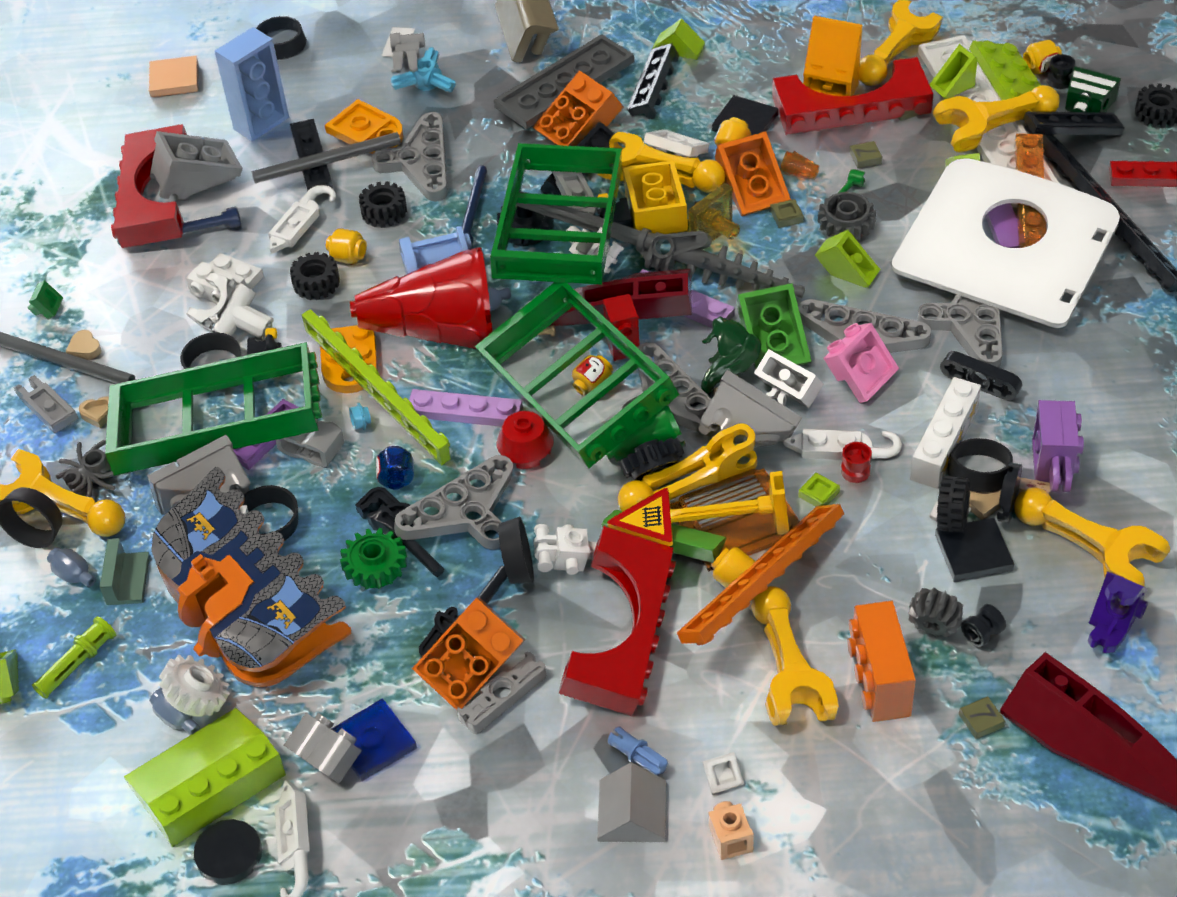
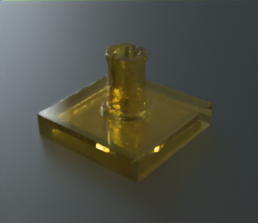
M725 182L688 209L689 232H706L711 235L712 242L721 235L732 240L740 232V226L732 222V187Z

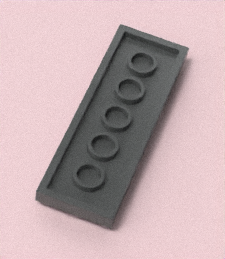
M601 34L494 99V107L525 129H528L535 125L579 70L600 84L635 62L634 54Z

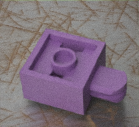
M1038 401L1032 435L1034 479L1049 482L1051 492H1057L1059 485H1062L1063 492H1070L1073 474L1079 473L1080 460L1077 454L1083 453L1084 439L1083 436H1078V431L1081 430L1082 418L1081 414L1076 413L1075 401Z

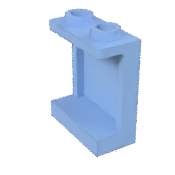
M462 226L456 227L455 233L411 243L409 237L399 239V248L406 274L459 252L472 249L469 234L463 233Z

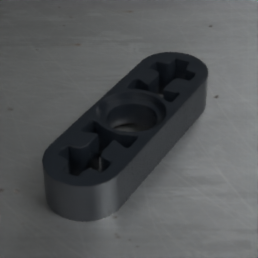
M957 351L949 352L940 364L942 373L948 378L953 379V377L979 384L981 385V391L1004 400L1015 399L1022 388L1021 379L1014 373ZM975 372L983 374L987 380L980 378Z

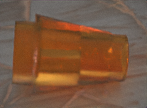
M787 151L780 166V170L784 171L785 175L813 180L816 179L820 169V165H817L796 151H793V153Z

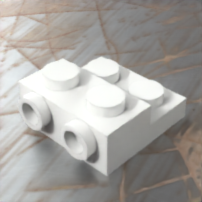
M219 253L209 264L202 261L186 277L190 293L196 297H202L218 304L220 292L206 281L209 273L225 276L250 289H253L264 275L261 268ZM237 285L235 286L234 289L231 288V296H232L234 290L236 289Z

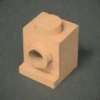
M729 801L718 803L713 808V811L709 812V828L720 859L724 860L753 852L754 834L752 829H750L741 803L736 805Z

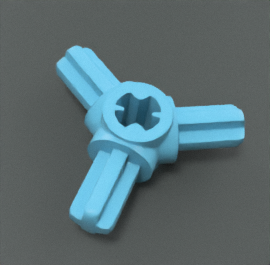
M432 47L425 51L423 58L417 60V72H406L391 77V84L394 90L415 85L416 88L424 91L438 87L451 93L454 91L456 82L442 75L437 64L439 52L435 51Z

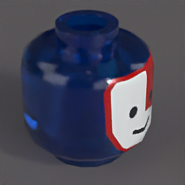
M389 446L381 451L376 458V477L378 482L392 490H398L409 485L414 478V460L411 453L400 446Z

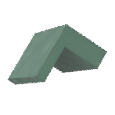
M119 538L107 539L100 581L101 592L107 605L143 603L150 554L149 552L125 553Z

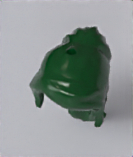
M721 316L713 319L711 324L712 332L707 338L702 340L704 344L710 343L714 337L718 341V351L714 357L709 358V363H712V365L706 371L701 382V389L706 394L712 392L727 370L735 375L746 372L759 357L761 341L757 336L748 333L746 328L735 320Z

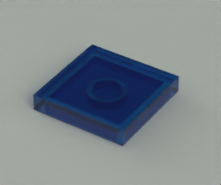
M383 698L331 728L336 733L342 728L357 738L354 745L362 751L351 768L361 782L417 748L416 741Z

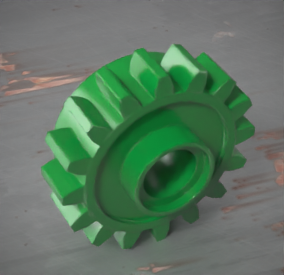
M379 528L376 533L366 529V535L364 536L355 533L356 540H347V549H341L340 551L342 557L340 563L346 579H352L354 586L360 585L365 587V589H380L388 584H393L397 577L402 576L401 568L407 567V553L401 537L395 538L393 531L384 535L382 528Z

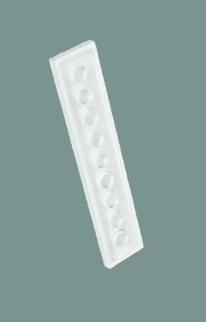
M965 35L919 45L918 53L933 78L959 44L970 51V43ZM978 62L975 86L955 95L967 97L975 102L1001 100ZM1020 121L1003 124L983 134L981 143L976 149L984 162L1059 183ZM1011 203L1012 208L1025 205L1020 203Z

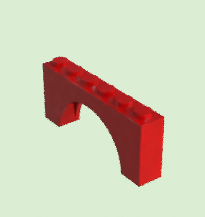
M918 57L893 60V71L890 80L880 88L868 93L853 96L823 94L804 85L797 75L773 78L772 98L775 107L779 108L778 115L785 135L897 119L905 111L910 110L915 111L919 115L932 113L933 91Z
M183 124L125 134L124 145H121L122 160L119 161L121 172L117 176L119 188L115 192L117 204L113 208L114 223L111 224L112 235L114 239H118L121 248L182 238L184 220L176 201H152L143 197V192L151 180L150 172L156 146L154 138L157 131L187 135Z
M603 526L596 543L590 567L608 575L625 593L632 611V633L624 642L608 651L600 653L572 651L564 668L558 694L629 716L633 715L637 705L643 706L648 687L643 686L644 679H649L654 661L649 660L650 653H655L659 641V635L655 634L656 627H661L665 610L660 609L661 603H666L670 591V585H667L666 581L667 578L671 579L676 561L671 560L673 547Z

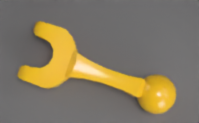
M898 0L892 7V16L888 22L891 34L881 46L874 50V54L866 55L860 60L859 80L867 86H876L882 83L887 76L888 65L898 54L911 45L929 43L934 39L940 30L943 16L934 12L925 17L916 16L908 8L912 1Z
M1040 85L1020 96L993 102H975L967 97L955 96L940 101L932 114L940 125L953 124L959 127L953 134L950 144L956 152H965L976 149L981 143L983 134L1003 124L1023 120L1026 112H1056L1060 104V98L1054 88Z
M616 132L609 141L610 148L622 149L620 181H624L623 167L671 160L675 162L680 183L690 188L696 186L702 192L711 193L720 189L725 181V171L717 161L704 160L700 162L698 158L668 154L644 144L638 135L625 132ZM618 142H621L625 148L621 147ZM598 174L602 178L610 180L612 178V174Z
M743 423L731 426L718 432L706 446H702L682 461L659 472L646 475L642 481L633 480L627 482L618 493L617 501L620 510L623 512L664 488H668L669 497L672 500L702 486L720 481H735L753 472L757 467V455L753 450L756 444L754 430ZM738 435L748 437L745 442L737 445L733 443L734 438ZM743 456L750 459L746 464L737 462ZM697 471V472L691 474L690 476H688V477H686V478H684V479H682V480H680V481H677V482H675V483H673V484H671V485H669V486H666V487H664V488L658 489L659 487L663 486L664 484L669 483V482H671V481H673V480H675V479H677V478H679V477H681V476H683V475H686V474H689V473H691V472Z
M21 449L14 453L11 460L14 461L16 468L21 474L14 483L8 485L0 484V501L17 488H32L48 496L57 505L60 512L87 523L91 531L98 536L110 537L121 531L126 517L120 504L109 499L95 502L91 497L66 490L51 482L48 470L43 466L42 461L37 455ZM12 501L13 508L18 515L35 509L26 503Z
M1027 488L1021 491L1015 499L1014 511L1021 522L1030 526L1042 525L1044 530L1056 533L1079 545L1103 564L1104 577L1109 571L1145 587L1142 572L1137 570L1130 562L1134 559L1143 558L1158 563L1163 561L1170 552L1168 541L1144 526H1130L1121 530L1102 526L1066 509L1056 500H1052L1051 496L1041 488Z
M768 586L766 591L752 599L751 610L756 620L765 625L764 632L770 642L776 661L778 674L772 679L765 701L770 721L774 726L787 725L792 705L796 703L805 704L812 708L820 721L835 720L838 710V699L832 679L823 672L811 668L801 654L789 623L788 616L791 611V601L787 593L779 587Z

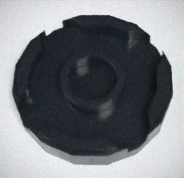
M1012 462L1008 464L1009 471L1004 476L999 498L1000 507L1003 509V513H997V520L999 522L1010 523L1015 499L1018 496L1022 464Z
M236 819L222 820L208 826L199 835L194 846V861L200 874L204 878L207 877L213 880L214 883L221 885L237 883L247 878L254 871L253 868L257 862H260L262 857V844L256 830L248 823Z

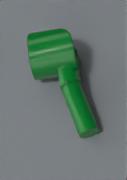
M856 169L850 170L847 182L838 193L847 192L853 185L862 187L865 182L863 177L865 172Z

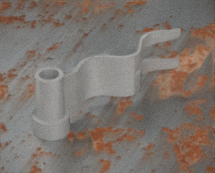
M390 33L391 51L393 53L392 73H401L403 59H408L410 72H417L419 48L425 47L424 33L406 35Z

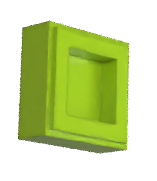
M815 472L799 489L798 497L815 507L829 505L840 493V485Z

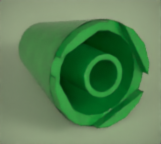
M666 405L606 455L609 460L614 458L616 463L622 462V459L627 458L628 454L635 453L634 449L645 442L655 439L665 441L669 438L675 439L682 433L669 406ZM685 441L680 442L682 448L686 446Z

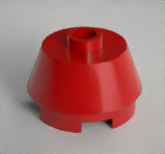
M519 411L508 416L503 422L496 446L502 456L508 457L512 463L516 464V468L530 469L539 466L540 461L548 454H551L554 437L538 414L530 411Z

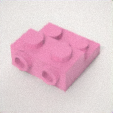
M855 323L844 330L845 337L842 340H836L827 347L829 353L823 359L837 381L845 380L859 403L867 402L899 370V367L872 323L862 325Z

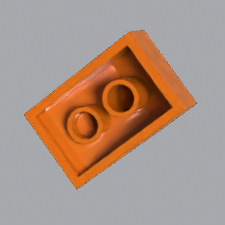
M766 131L717 145L715 160L721 164L725 171L724 184L741 216L769 209L771 204L791 200Z

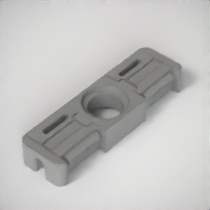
M525 652V658L508 672L504 670L483 686L480 689L481 694L463 709L457 708L459 721L472 733H480L546 678L545 664L542 661L536 663L535 656L531 652ZM500 687H506L511 690V693L503 698L494 695L495 690Z

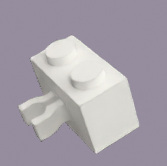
M769 349L754 372L763 383L772 387V390L766 393V395L773 399H778V402L785 407L786 399L790 397L810 408L824 385L813 373Z

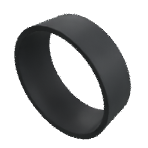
M287 16L272 17L261 22L256 28L264 34L276 30H293L298 32L291 40L274 44L277 60L293 57L306 46V37L301 24L294 18Z
M212 332L202 334L185 345L180 355V361L184 369L190 368L195 358L210 350H226L233 353L236 357H241L240 345L234 337L225 333Z
M983 438L968 439L954 447L947 472L950 477L969 478L970 491L995 492L1002 489L1004 476L1009 471L1008 464L1013 463V456L1010 450L999 442ZM968 455H984L995 458L1006 466L993 472H979L966 468L957 459Z
M267 485L254 488L244 494L245 501L242 506L247 505L248 512L267 503H279L290 508L294 513L291 520L276 531L282 534L284 541L292 536L298 525V503L295 496L289 490L280 486Z
M20 487L13 490L0 501V526L9 536L19 543L33 548H45L53 543L61 528L63 519L59 508L48 496L32 488ZM12 501L26 503L38 510L47 519L52 530H41L27 524L15 512Z
M519 516L500 523L498 526L500 549L509 582L511 584L533 583L534 572L531 551L522 518Z

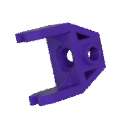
M1109 571L1106 573L1089 620V624L1096 626L1089 634L1087 640L1090 647L1095 648L1100 645L1103 647L1102 652L1105 654L1113 653L1118 649L1135 619H1141L1146 611L1148 602L1144 600L1147 588Z

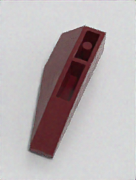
M691 269L636 273L602 282V285L593 284L574 289L603 316V299L630 294L638 314V320L692 315ZM572 307L548 327L590 323Z
M1044 652L1024 671L1000 708L999 713L1051 752L1177 810V759L1152 734L1101 691L1047 652Z

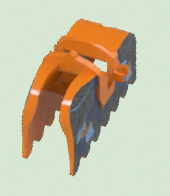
M214 467L188 495L161 518L152 536L151 551L168 592L178 603L179 618L186 626H201L198 634V643L194 646L193 650L199 656L206 654L210 657H221L229 672L238 681L246 685L255 687L272 686L280 683L323 651L352 634L351 627L345 622H337L332 625L325 623L332 616L343 611L346 605L344 600L338 596H331L326 599L319 598L318 594L324 586L322 577L318 574H311L307 577H300L298 575L304 564L302 556L298 553H290L286 556L279 555L278 551L284 544L282 534L277 531H272L265 535L260 534L259 529L264 524L262 513L258 510H252L245 514L239 512L240 507L245 501L243 493L240 490L234 489L226 493L221 492L220 488L225 483L226 477L219 467Z

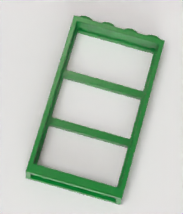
M518 143L490 255L491 277L494 279L602 285L622 172V149ZM526 170L612 174L608 198L520 192ZM518 203L606 208L602 233L512 228ZM509 238L600 243L598 255L507 250Z
M554 282L475 345L489 367L534 413L543 419L546 425L588 468H591L680 395L670 377L568 283ZM573 307L596 329L523 388L501 364ZM606 337L629 361L559 418L554 420L532 395L602 338ZM637 368L654 382L652 386L582 443L578 444L564 430L566 426Z
M307 342L109 385L105 455L113 475L177 462L176 460L224 435H227L232 442L233 449L319 431L318 418H322V411L319 404L321 396L318 384L320 382L316 369L318 368V363L316 362L315 352L310 353ZM303 371L305 406L255 417L254 382ZM244 384V420L193 431V395ZM182 398L181 434L131 444L132 412L134 408Z

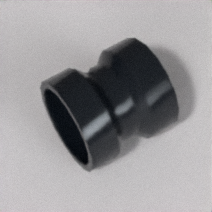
M1058 54L1051 58L1049 65L1051 71H1049L1047 82L1051 87L1055 89H1066L1069 87L1075 67L1073 57Z
M991 604L983 605L977 610L975 616H969L961 622L963 635L976 647L984 646L990 641L992 635L996 636L1006 628V621L1003 615Z

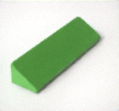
M614 510L603 520L602 528L603 526L608 527L607 521L622 511ZM672 524L673 545L669 547L674 548L673 553L713 563L719 556L726 537Z

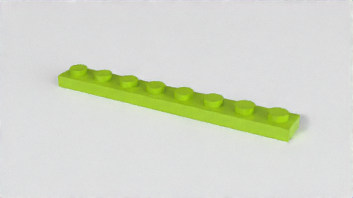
M311 309L301 314L305 331L441 466L451 460L449 440L442 432L437 433L432 428L426 416H420L407 398L402 399L397 394L393 384L390 381L385 382L372 364L367 365L363 361L360 352L356 348L351 349L346 344L344 337L338 331L334 332L322 315L318 317Z

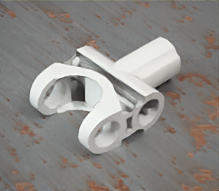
M209 273L206 281L220 292L218 304L207 310H197L190 307L186 314L210 332L225 333L233 336L238 327L263 340L266 337L265 329L272 328L274 319L250 307L256 293L249 287L225 276ZM237 285L236 289L234 290V292H233V294H232V296H231V288L234 289L235 286Z

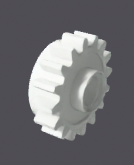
M177 655L175 660L169 659L159 676L162 680L159 686L162 688L166 700L174 708L187 715L212 716L214 711H220L230 694L227 691L229 684L221 681L224 675L221 673L216 674L214 672L215 666L210 665L207 667L204 665L203 659H200L198 662L194 661L191 655H188L186 660L181 655Z

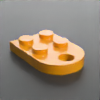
M359 99L325 124L326 133L350 145L395 132L399 133L401 142L403 140L402 124L396 117Z
M358 325L331 328L334 332L338 331L344 337L346 344L351 349L356 348L360 352L363 361L367 365L372 364L378 371L375 331L358 328ZM320 346L321 371L325 384L331 390L339 393H355L364 390L355 380L350 382L344 381L351 376Z

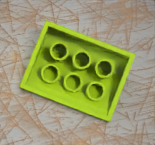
M234 708L123 777L171 847H174L281 779L286 773L280 754L264 733L237 708Z

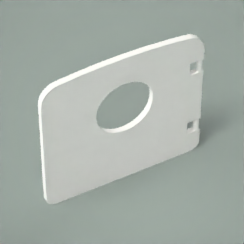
M967 158L958 159L951 162L945 168L893 257L892 270L901 276L1050 327L1062 328L1069 322L1079 299L1082 297L1107 249V245L1118 227L1120 216L1118 210L1111 203L1068 186L991 163ZM1008 203H1020L1038 210L1044 216L1048 229L1044 237L1031 246L1007 248L994 243L986 236L982 227L983 219L989 211L997 206ZM1097 232L1105 234L1102 242L1093 240ZM1065 293L1073 295L1070 303L1061 301Z

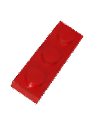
M1110 161L1109 174L1111 186L1177 187V161Z

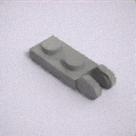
M35 375L28 379L31 387L34 389L31 392H28L20 384L14 387L15 393L22 402L54 433H57L78 419L75 410L46 382L43 383Z

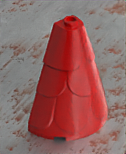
M481 247L459 252L434 264L423 266L402 277L395 276L354 295L355 301H350L351 318L357 317L358 328L403 338L410 336L436 343L443 342L476 349L475 345L493 332L487 276Z

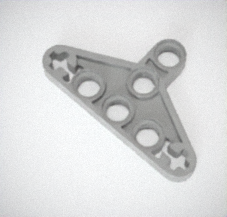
M436 112L422 115L401 147L385 148L372 154L373 167L376 172L390 173L403 171L425 198L430 201H440L447 196L443 121L441 115ZM430 124H434V128H429ZM432 138L438 139L436 141H427L428 139ZM433 154H438V155H439V156L434 157V158H429V157H428L429 155H433ZM406 157H414L411 160H403ZM383 159H388V160H389V161L384 162V163H379V162H378V161L383 160ZM431 171H440L437 174H429ZM438 184L437 189H433V185Z
M957 294L951 303H925L919 307L917 321L926 323L930 326L931 330L951 331L970 357L1000 367L1002 340L998 308ZM934 314L937 318L926 319L923 315ZM959 314L964 316L965 319L955 320L951 316ZM989 315L993 319L986 321L982 320L979 316ZM987 334L993 336L995 339L987 341L982 339L980 336ZM986 351H991V359H987Z
M813 299L804 300L798 305L802 324L830 343L839 339L842 340L845 337L844 330L860 321L872 323L890 353L922 349L930 343L931 328L926 323ZM822 314H825L824 321H821ZM837 315L843 317L844 319L841 321H833L830 319V317ZM894 327L898 331L890 333L885 331L884 328ZM903 331H906V337H905V338H902V337H903Z
M649 342L638 346V349L650 360L653 361L651 357L654 356V363L661 370L667 369L672 372L668 376L675 387L685 386L688 388L685 392H678L680 395L671 401L668 406L678 425L700 433L698 427L701 424V418L712 399L657 344ZM638 368L642 392H644L654 382ZM635 397V398H633V399L627 401V402L622 406V409L625 408L629 403H631V402H632L634 399H636L637 397ZM693 403H702L705 405V407H703L702 409H693L692 407H690V405H692ZM710 432L706 436L714 437L716 433Z
M493 456L400 511L395 517V534L404 540H414L469 532L483 547L490 550L500 548L499 537L491 539L484 533L489 530L498 532V526L502 523L492 512L511 480L513 472L512 461L506 456ZM478 479L483 481L485 485L474 487L469 482ZM457 493L462 496V499L452 501L447 498V495ZM427 507H435L439 510V513L429 515L423 510ZM474 511L479 513L481 517L477 520L467 518L465 514Z

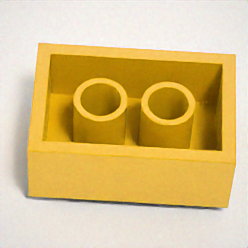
M674 160L623 167L625 196L627 197L634 229L641 231L643 228H646L654 234L656 232L670 234L688 231L687 204Z

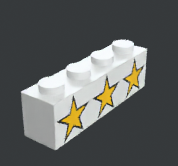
M953 377L912 457L910 480L936 489L939 488L941 480L947 472L952 451L958 443L962 442L978 410L981 385Z

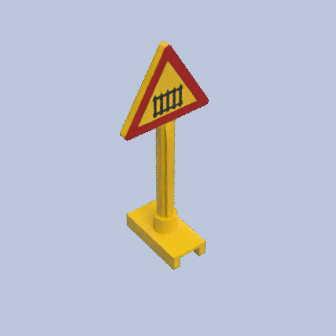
M782 471L770 472L768 496H759L756 500L690 508L670 509L669 490L664 488L609 519L607 524L609 528L666 546H672V523L759 512L760 515L772 513L777 535H784L789 532Z

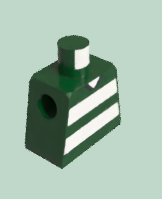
M1075 66L1068 88L1065 110L1068 112L1105 113L1117 100L1121 78Z

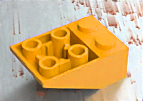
M819 16L813 17L804 68V85L823 94L834 96L854 95L859 85L861 24Z

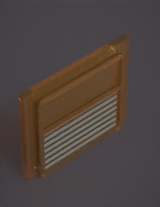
M764 468L760 470L750 469L721 480L718 483L679 497V501L670 504V509L756 500L759 496L769 495L770 476ZM786 501L790 531L800 521ZM758 512L678 522L680 526L726 537L721 552L726 547L729 550L738 547L748 556L772 547L784 536L777 535L772 513L760 515ZM701 560L708 572L714 570L711 567V562Z

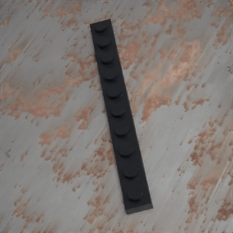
M1026 125L1024 128L1031 134L1030 138L1033 143L1045 150L1043 152L1045 157L1058 164L1057 170L1072 180L1070 184L1074 189L1109 202L1118 210L1120 218L1115 235L1130 244L1129 250L1135 256L1145 261L1144 267L1149 272L1159 276L1161 279L1159 283L1169 292L1177 291V269L1055 135L1033 134Z

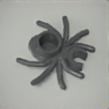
M106 440L95 444L84 456H82L81 451L82 443L78 442L76 452L79 463L68 459H59L58 462L60 464L74 467L67 468L56 474V478L60 479L63 477L71 492L76 494L88 484L87 497L92 496V480L105 489L115 490V486L106 484L98 479L114 476L105 452L99 449L106 444Z

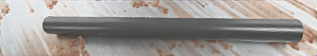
M395 132L251 172L256 184L400 145L401 140L399 133Z
M0 332V346L116 384L136 379L133 374Z

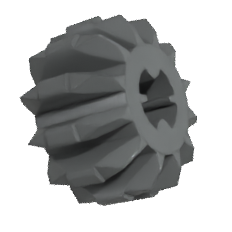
M922 588L920 592L915 593L909 605L908 620L915 624L916 629H922L926 634L930 633L935 637L940 635L950 637L951 633L957 632L963 619V604L957 601V597L948 595L946 591H938L936 588L932 590Z

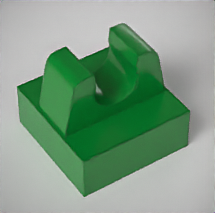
M44 280L37 284L27 309L34 315L42 314L49 319L56 315L64 297Z

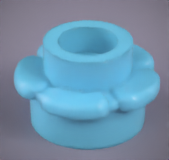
M357 403L356 406L349 408L350 420L354 430L360 428L365 430L367 424L371 423L368 407H362L360 403Z

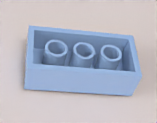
M252 27L215 50L226 101L235 131L250 141H254L289 118L272 38Z

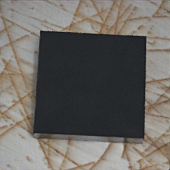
M733 95L712 123V131L717 132L723 121L735 117L748 124L751 135L765 132L778 116L779 108Z
M994 517L967 522L964 533L941 531L936 528L935 536L953 582L1013 571L1014 562Z

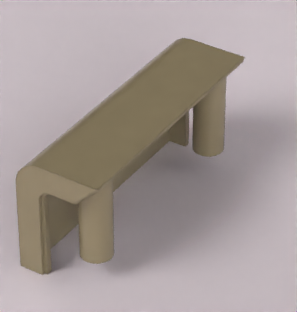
M497 0L495 3V9L511 60L514 62H522L533 35L537 34L531 47V52L535 55H541L550 34L559 30L549 0Z

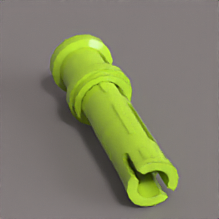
M96 616L93 619V624L82 635L78 634L74 637V645L32 684V688L41 697L47 699L86 658H94L98 654L97 650L108 639L116 637L115 630L104 619Z

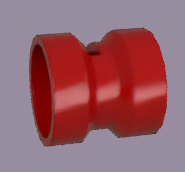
M850 442L843 448L841 474L845 480L852 483H860L867 480L870 476L872 451L867 444Z

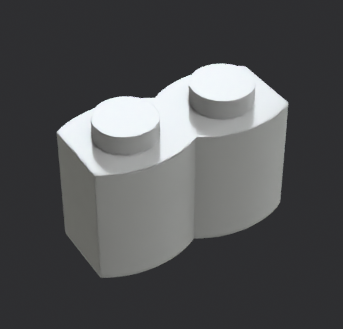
M318 421L319 431L276 440L277 449L288 456L303 458L316 466L327 467L344 444L343 433L335 423Z
M305 713L284 746L331 779L340 783L362 751L354 745L357 738L342 728L338 733L331 730L334 723L320 713L315 718Z

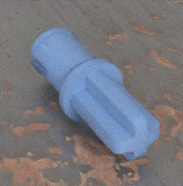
M622 727L614 729V732L619 734L618 737L611 732L608 744L628 756L629 762L638 763L657 776L666 771L667 759L649 748L648 743L644 739H636Z

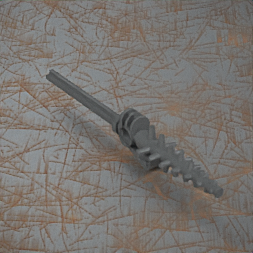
M517 204L518 207L593 232H597L600 227L603 228L604 218L568 206ZM616 222L612 224L610 237L636 246V250L644 257L645 268L649 270L653 267L655 271L673 270L675 263L680 262L687 264V269H691V278L696 268L704 269L702 283L707 284L712 272L720 274L718 284L720 286L725 285L728 277L737 279L735 286L737 289H741L744 281L753 284L752 291L759 290L760 286L771 288L791 284L788 282L789 278L784 277L781 280L773 277L774 270L768 269L766 274L757 271L758 262L753 261L750 268L741 265L743 254L738 253L734 262L726 259L727 246H722L718 256L702 250L708 248L712 243L711 235L706 232L694 231L674 234L656 232L654 234L646 228L640 231ZM668 240L671 248L667 254L663 255L660 246L662 242ZM793 284L795 296L802 298L805 292L804 286Z

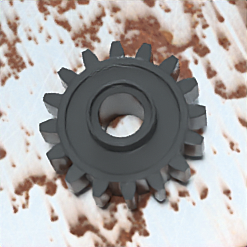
M854 192L836 193L826 198L824 204L819 205L818 223L820 224V230H826V236L828 237L849 230L857 240H860L861 234L868 236L869 229H874L876 221V210H873L874 204L869 203L866 197Z

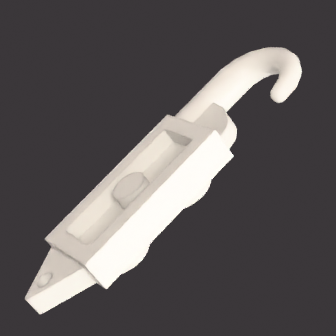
M325 185L312 187L299 202L296 201L268 233L271 254L286 247L292 248L319 217V206L313 200L318 195L325 193L330 195L329 202H334L336 192L333 188Z
M803 429L802 433L784 440V446L802 454V458L842 460V451L845 445L850 442H862L871 448L872 459H890L901 451L902 442L896 434L889 431H883L882 436L891 439L893 445L889 448L873 447L870 438L866 434L861 433V431Z
M285 780L280 801L274 806L278 864L282 866V869L289 872L295 871V885L290 894L287 893L285 888H281L280 897H302L307 888L309 878L307 853L310 852V839L308 835L305 793L300 792L293 782Z

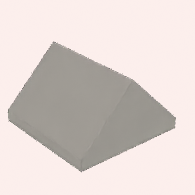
M632 762L600 779L598 842H665V779Z

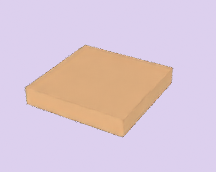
M197 55L149 61L150 97L198 91Z

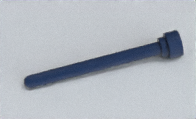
M483 165L477 168L462 223L463 233L469 234L471 246L474 243L471 230L487 173V168Z
M237 206L226 208L222 215L185 222L183 224V233L221 225L225 227L230 226L231 229L241 227Z

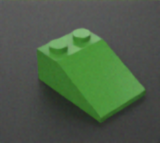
M792 283L738 294L736 306L740 322L748 333L757 336L761 341L759 357L753 363L755 370L768 349L796 365L812 362Z

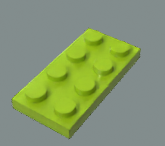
M987 40L983 42L972 41L969 50L978 58V64L1001 100L1020 96L1040 86L1037 77L1032 73L1015 45L1011 43H993Z

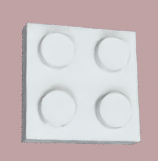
M665 129L648 132L644 139V143L652 145V148L662 152L669 150L675 152L674 155L688 158L708 153L710 145L708 142Z

